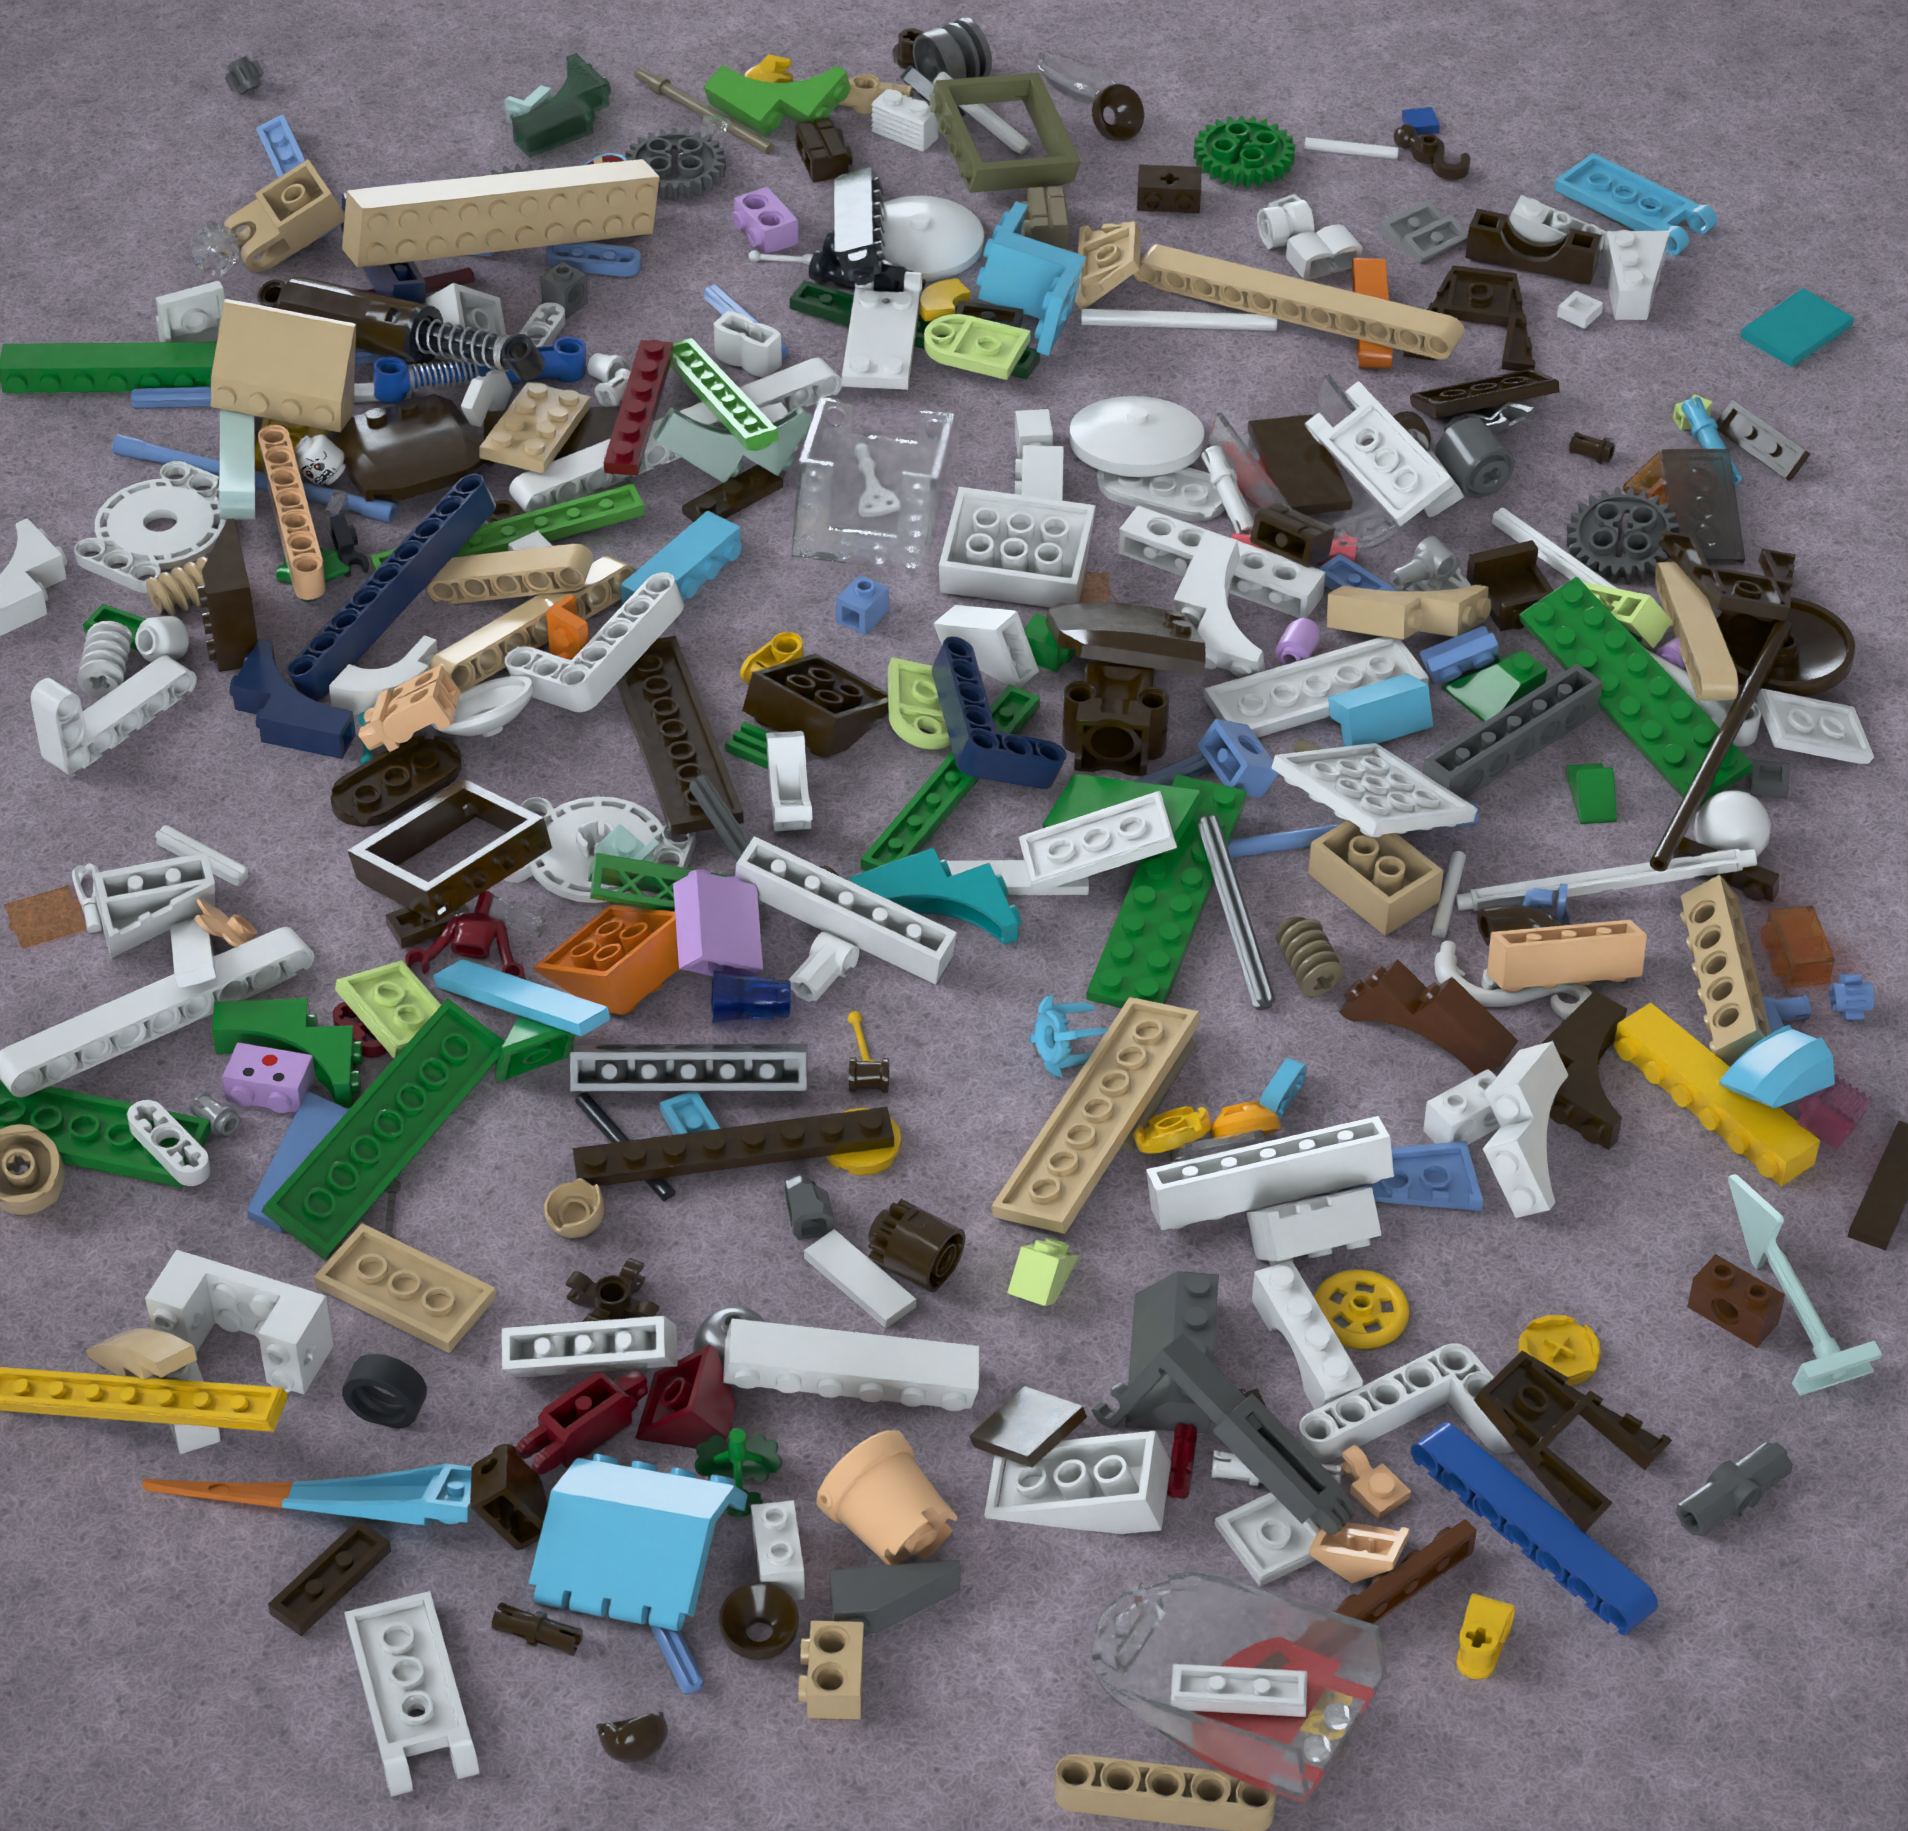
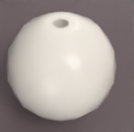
M1738 790L1725 791L1711 796L1697 812L1694 824V836L1698 843L1719 851L1737 848L1740 851L1755 849L1756 857L1768 845L1771 832V821L1764 805L1749 793Z

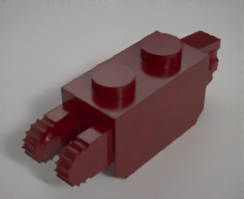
M637 1369L616 1380L610 1379L604 1372H595L543 1408L538 1416V1427L527 1433L526 1436H523L515 1447L517 1455L524 1460L544 1449L543 1452L536 1455L531 1466L540 1476L542 1474L545 1475L550 1470L552 1471L560 1464H563L566 1468L570 1467L577 1458H583L632 1423L631 1412L638 1406V1401L648 1394L647 1378Z

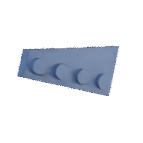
M307 1091L247 1209L248 1219L282 1234L284 1229L261 1212L264 1205L349 1109Z
M1466 1141L1391 1148L1394 1177L1382 1179L1374 1184H1360L1338 1191L1369 1187L1373 1190L1375 1202L1482 1211L1483 1197ZM1332 1193L1317 1194V1197H1318V1196H1322V1195L1332 1194Z

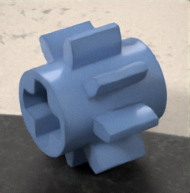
M1862 974L1839 975L1840 983H1831L1829 987V1004L1832 1012H1841V1018H1845V1020L1864 1019V1011L1872 1010L1874 1007L1872 983L1862 982Z

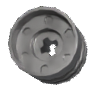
M963 17L953 23L946 24L941 29L936 28L916 37L914 41L913 58L916 70L932 84H934V79L940 72H946L953 79L987 77L991 72L992 55L990 46L983 31L970 18Z

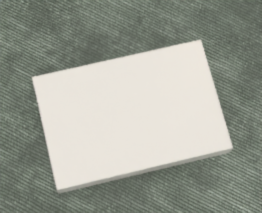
M1767 689L1760 690L1756 700L1774 747L1858 764H1868L1874 758L1854 707Z

